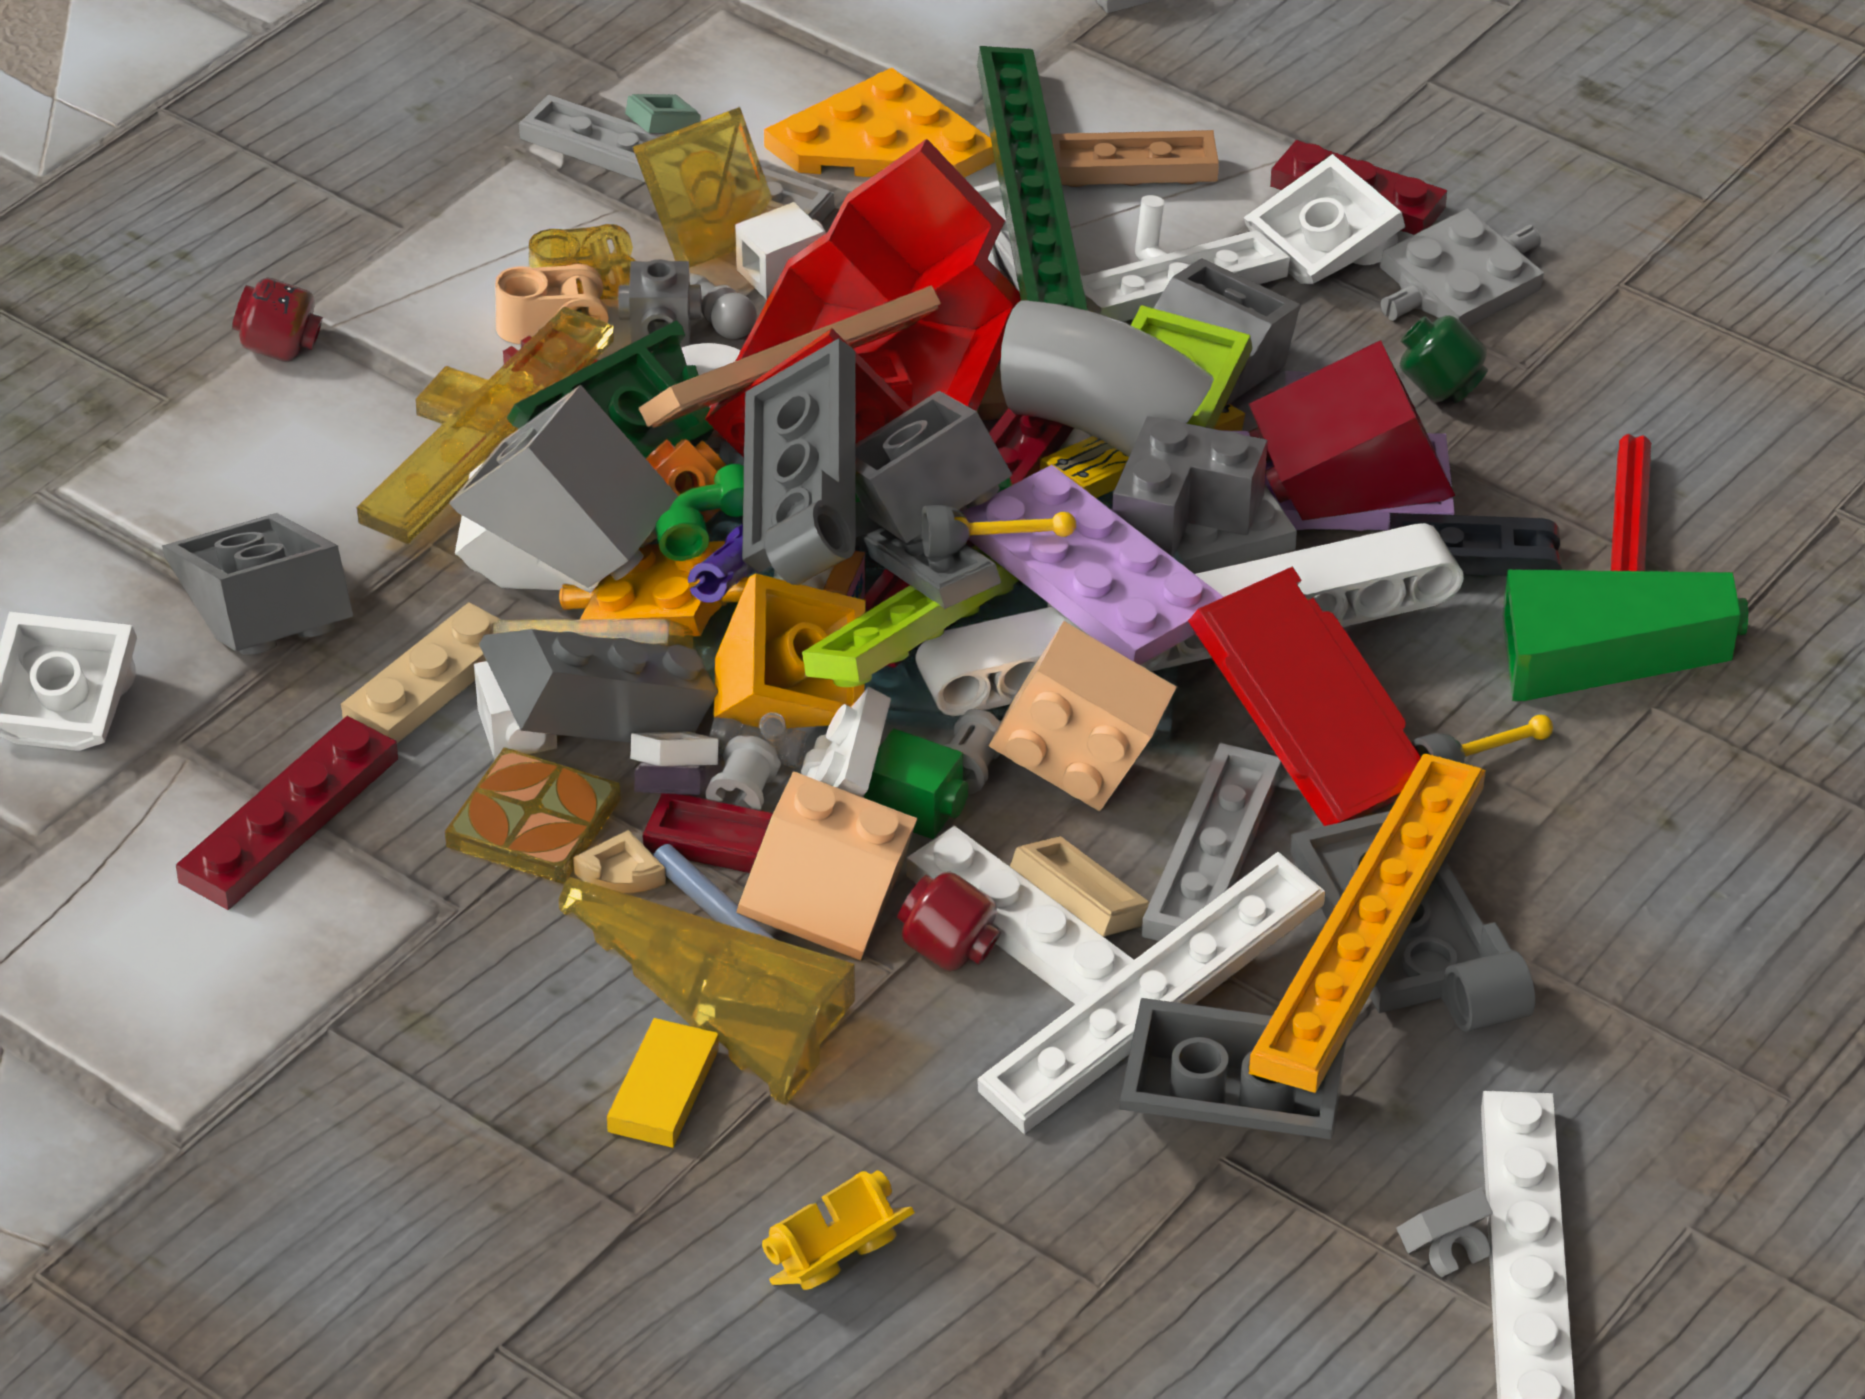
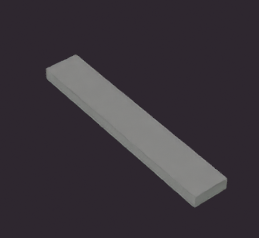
M547 95L519 122V133L522 140L749 219L795 202L812 220L815 219L821 223L835 208L834 192L663 133H648L637 124L552 95Z

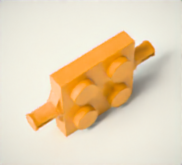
M725 541L709 542L706 550L701 555L685 561L671 560L662 554L659 544H648L643 548L639 547V551L644 555L642 560L619 580H615L609 574L599 582L591 593L575 585L563 584V588H560L559 600L564 610L585 609L579 620L585 636L608 639L701 636L710 617L721 606H725L728 602H739L749 577L743 578L734 585L720 600L706 603L698 600L690 591V588L698 584L700 580L688 583V576L694 566L703 562L721 548Z

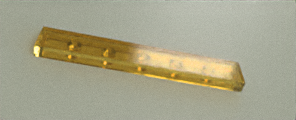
M564 306L356 507L358 523L409 544L449 505L450 501L469 480L470 472L481 465L502 440L518 430L517 427L513 426L506 419L514 404L591 365L614 342L613 325Z

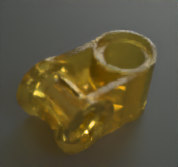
M616 224L565 230H541L535 233L529 240V267H557L573 264L591 266L598 271L602 278L604 289L600 299L617 300L619 285H630L631 261H635L633 257H630L633 249L631 237L623 227ZM607 240H611L614 249L612 254L610 253ZM611 270L615 279V284H611L609 280L608 274ZM576 280L578 294H582L581 280Z

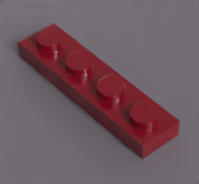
M347 715L176 864L178 883L226 910L231 909L398 760L397 741Z

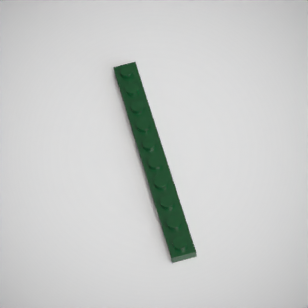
M979 46L977 68L1020 298L1022 301L1061 304L1088 311L1034 50Z

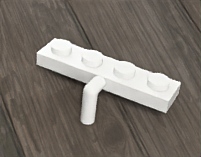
M1147 195L1141 199L1135 244V255L1140 261L1081 277L1088 311L1124 322L1134 319L1141 305L1154 308L1171 278L1201 258L1261 285L1262 283L1287 277L1290 256L1258 230L1166 253L1158 246L1164 200L1158 196Z

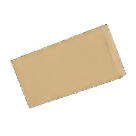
M1061 836L1016 848L1010 867L1103 937L1142 926L1149 901Z

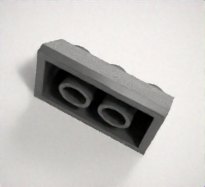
M537 629L487 634L483 636L479 643L521 731L631 743V733H695L718 693L696 649H689L682 645L664 646L635 642L627 638L608 639L580 635L571 631L553 632Z
M1141 998L1120 1097V1110L1331 1139L1335 1133L1341 1095L1347 1037L1318 1090L1314 1093L1248 1074L1250 1054L1272 1018L1271 1015Z

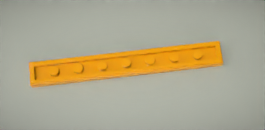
M1430 754L1422 755L1251 1052L1248 1074L1316 1093L1484 787L1486 770Z

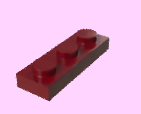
M1295 140L1271 168L1270 187L1283 190L1333 154L1401 211L1405 227L1400 231L1412 235L1431 227L1446 208V189L1425 183L1421 179L1407 177L1374 166L1370 162L1356 160L1326 150L1319 145Z

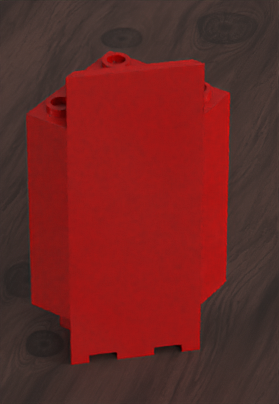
M925 139L847 194L828 232L787 261L736 361L932 285L941 303L938 305L937 310L909 328L854 349L855 444L938 391L945 393L977 412L1001 359L1006 324L1013 308L1021 301L1020 292L988 260L1005 220L928 139ZM831 328L730 398L713 404L705 420L744 458L745 392L838 338L848 346L850 345ZM897 349L913 383L912 401L904 402L858 353Z

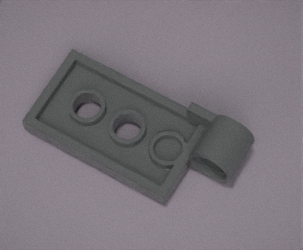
M839 338L745 392L742 560L758 572L773 566L782 579L793 585H800L850 558L855 551V350Z
M1390 811L1292 834L1290 853L1297 866L1325 891V901L1321 909L1327 920ZM1444 859L1411 919L1417 922L1408 924L1369 995L1378 1013H1383L1442 998L1455 1023L1463 1032L1531 1016L1535 1008V992L1531 974L1525 960L1519 952L1511 950L1495 922L1483 925Z

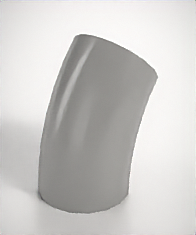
M1021 300L1013 308L1006 324L1001 349L1000 370L1002 391L1009 409L1017 415L1047 419L1079 429L1101 439L1128 457L1132 452L1147 416L1187 423L1204 400L1214 380L1209 372L1158 338L1124 322L1095 312L1061 304Z

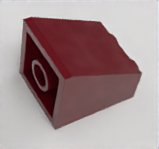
M1381 340L1249 404L1258 425L1257 428L1248 431L1250 437L1267 440L1266 463L1273 461L1274 464L1273 467L1265 470L1267 479L1279 503L1281 504L1291 499L1302 521L1439 502L1455 496L1421 418Z

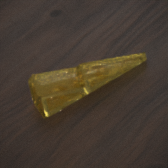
M569 877L565 882L559 897V910L565 915L571 912L574 913L593 930L595 942L606 951L613 948L632 965L634 976L692 1027L717 1032L719 1034V1042L728 1049L730 1060L741 1070L749 1067L769 1085L770 1096L784 1105H787L820 1064L821 1042L855 1002L854 963Z

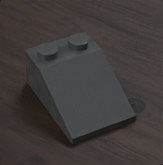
M278 513L162 545L165 559L215 638L231 649L240 651L241 654L252 655L269 651L277 646L276 639L297 633L300 637L323 635L335 629L334 622L353 617L338 545Z

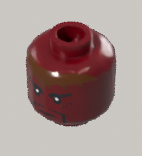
M266 277L261 279L255 287L245 286L235 311L232 329L239 331L240 343L245 349L282 362H290L297 357L302 347L313 350L320 333L323 317L313 314L315 300L310 291Z

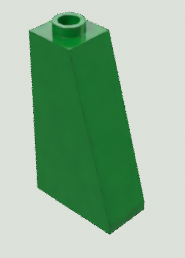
M1508 570L1502 618L1512 701H1528L1732 661L1737 635H1746L1748 629L1747 599L1737 598L1733 572Z

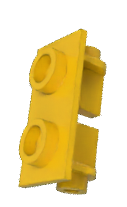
M876 1170L871 1174L866 1171L859 1172L853 1178L821 1197L833 1219L832 1222L826 1224L817 1204L813 1203L770 1227L769 1237L762 1241L763 1250L773 1264L779 1265L782 1263L784 1267L782 1271L769 1278L771 1285L800 1284L803 1290H807L830 1280L841 1271L837 1261L857 1250L859 1255L872 1252L892 1241L897 1236L893 1226L915 1213L913 1208H891L887 1197L892 1194V1187L887 1177L881 1171Z

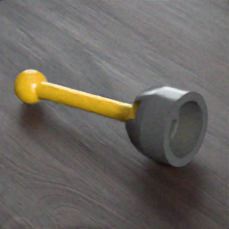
M946 505L923 506L921 514V537L926 557L947 556L957 553L965 546L971 535L1053 531L1060 537H1067L1076 529L1075 517L1065 511L1055 514L1050 519L969 523L964 513L957 508Z
M1539 714L1532 717L1527 725L1462 745L1454 737L1444 733H1432L1416 738L1412 741V745L1420 757L1423 754H1430L1464 763L1467 756L1525 738L1533 737L1538 740H1544L1552 734L1553 722L1548 716Z

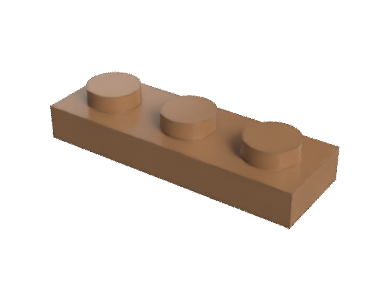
M1214 130L1051 134L1062 185L1071 187L1094 184L1135 186L1142 183L1178 182L1181 184H1194L1197 182L1218 181L1219 162Z

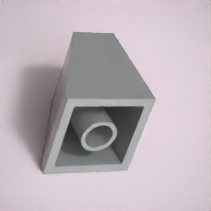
M580 385L502 440L449 504L457 513L589 588L609 574L615 580H619L642 560L644 555L639 551V547L643 548L657 538L656 523L659 517L668 511L678 495Z

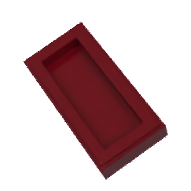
M661 793L643 832V845L649 852L655 853L661 846L670 844L689 861L751 873L773 813L678 793Z

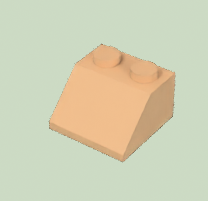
M793 771L771 817L736 913L861 961L902 869L917 818Z

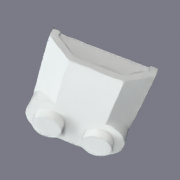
M1333 154L1244 217L1245 224L1250 231L1258 230L1290 256L1288 273L1300 284H1314L1352 262L1360 265H1371L1381 262L1383 250L1398 243L1397 232L1405 227L1401 211Z
M9 612L0 642V737L20 745L81 751L105 743L120 697L128 691L136 676V666L132 656L137 636L133 626Z

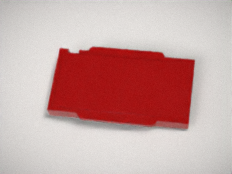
M1292 566L1198 608L1188 622L1323 826L1362 818L1396 801L1421 757L1403 731L1406 726L1405 719L1336 616L1329 611H1322L1314 597L1307 600L1298 586L1302 579Z

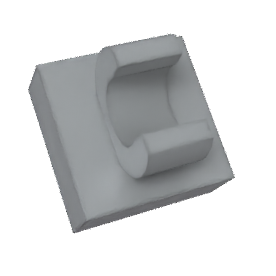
M1480 1187L1424 1211L1396 1227L1408 1254L1431 1244L1429 1250L1430 1264L1440 1277H1444L1459 1269L1451 1252L1453 1242L1461 1244L1466 1249L1472 1264L1490 1256V1245L1486 1236L1472 1225L1492 1215L1493 1211Z

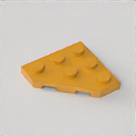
M894 68L880 72L764 129V147L798 173L821 174L822 165L854 167V176L873 177L925 139H928L964 178L995 163L991 138Z

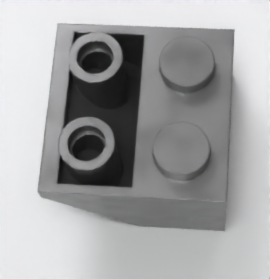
M1201 258L1171 278L1154 309L1251 335L1253 349L1226 402V405H1228L1286 365L1301 305Z

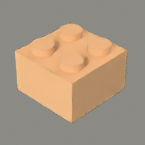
M1063 621L1018 690L988 746L1008 757L1016 764L1025 767L1066 791L1071 796L1101 811L1151 739L1176 686Z

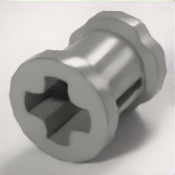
M969 709L964 715L960 716L954 725V738L950 744L944 745L963 752V781L968 782V794H974L981 790L988 779V765L992 759L998 758L1001 754L988 746L1001 721L990 712L981 709Z
M736 736L728 742L724 750L723 759L725 766L721 773L711 778L705 791L706 799L761 810L764 803L762 793L764 785L775 778L781 765L777 757V751L767 741L759 737Z

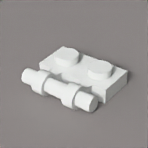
M868 687L852 707L843 704L834 715L827 734L819 736L815 742L814 749L807 752L801 774L862 797L869 787L891 698Z

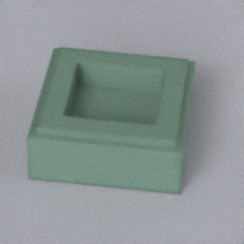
M632 94L627 99L625 114L648 133H698L701 115L676 94Z

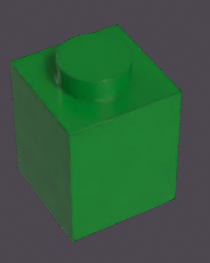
M893 728L878 748L869 787L864 794V798L917 818L913 833L934 840L949 817L955 819L960 815L967 800L969 785L968 782L963 781V752Z

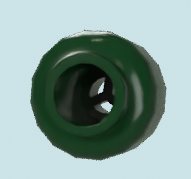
M1445 315L1433 323L1424 316L1406 332L1400 341L1407 348L1400 360L1401 371L1429 399L1435 402H1442L1449 398L1454 403L1461 401L1482 381L1488 372V369L1483 365L1487 356L1485 345L1454 316Z

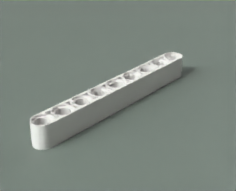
M1425 523L1413 524L1195 574L1225 597L1293 566L1302 579L1298 586L1307 600L1314 597L1322 611L1333 613L1342 627L1436 606L1453 597L1461 588L1464 580L1462 569L1438 531L1433 526ZM1052 606L946 630L940 637L925 640L917 650L915 659L917 667L938 709L944 714L959 716L964 715L969 709L987 710L1011 704L1018 690L1063 621L1082 632L1084 631ZM1194 634L1140 666L1151 672L1212 657L1197 634Z

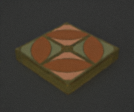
M504 747L446 828V847L564 884L574 870L573 857L587 851L620 802V783Z

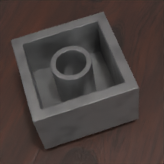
M941 391L931 395L855 444V492L873 521L905 543L912 539L914 541H922L921 514L923 506L946 505L958 510L965 505L966 507L978 506L996 495L999 491L998 484L1012 476L978 413Z

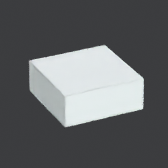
M692 732L631 733L630 759L656 766L718 765V739Z

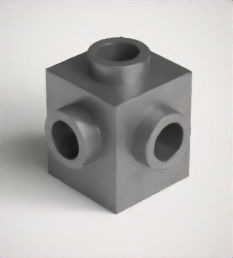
M663 259L631 261L630 285H619L618 292L619 320H630L631 343L677 320L683 326L685 337L680 344L681 348L690 345L691 320H701L702 295L701 285H690L689 261H668Z

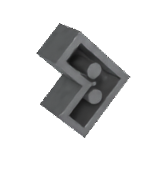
M1147 416L1113 493V512L1173 558L1188 523L1249 535L1264 497L1267 440L1245 436L1237 432H1225L1181 423L1177 420Z

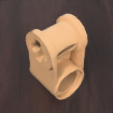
M585 264L538 268L517 266L502 271L496 277L495 283L496 331L498 335L505 341L521 344V340L529 335L535 340H539L538 330L546 325L568 340L584 341L600 335L607 327L609 320L607 307L600 299L604 289L601 275L595 268ZM576 280H581L582 294H578ZM577 310L582 311V325L578 323Z

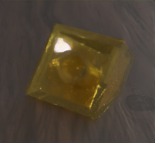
M740 107L632 147L675 261H689V268L733 252L736 248L735 224L759 216L772 199Z

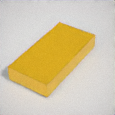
M653 1018L607 1114L608 1132L674 1148L719 1050V1034Z

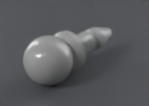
M690 273V285H701L702 315L712 323L716 332L728 339H740L748 335L757 320V312L753 302L745 295L737 293L728 285L715 286L705 276Z

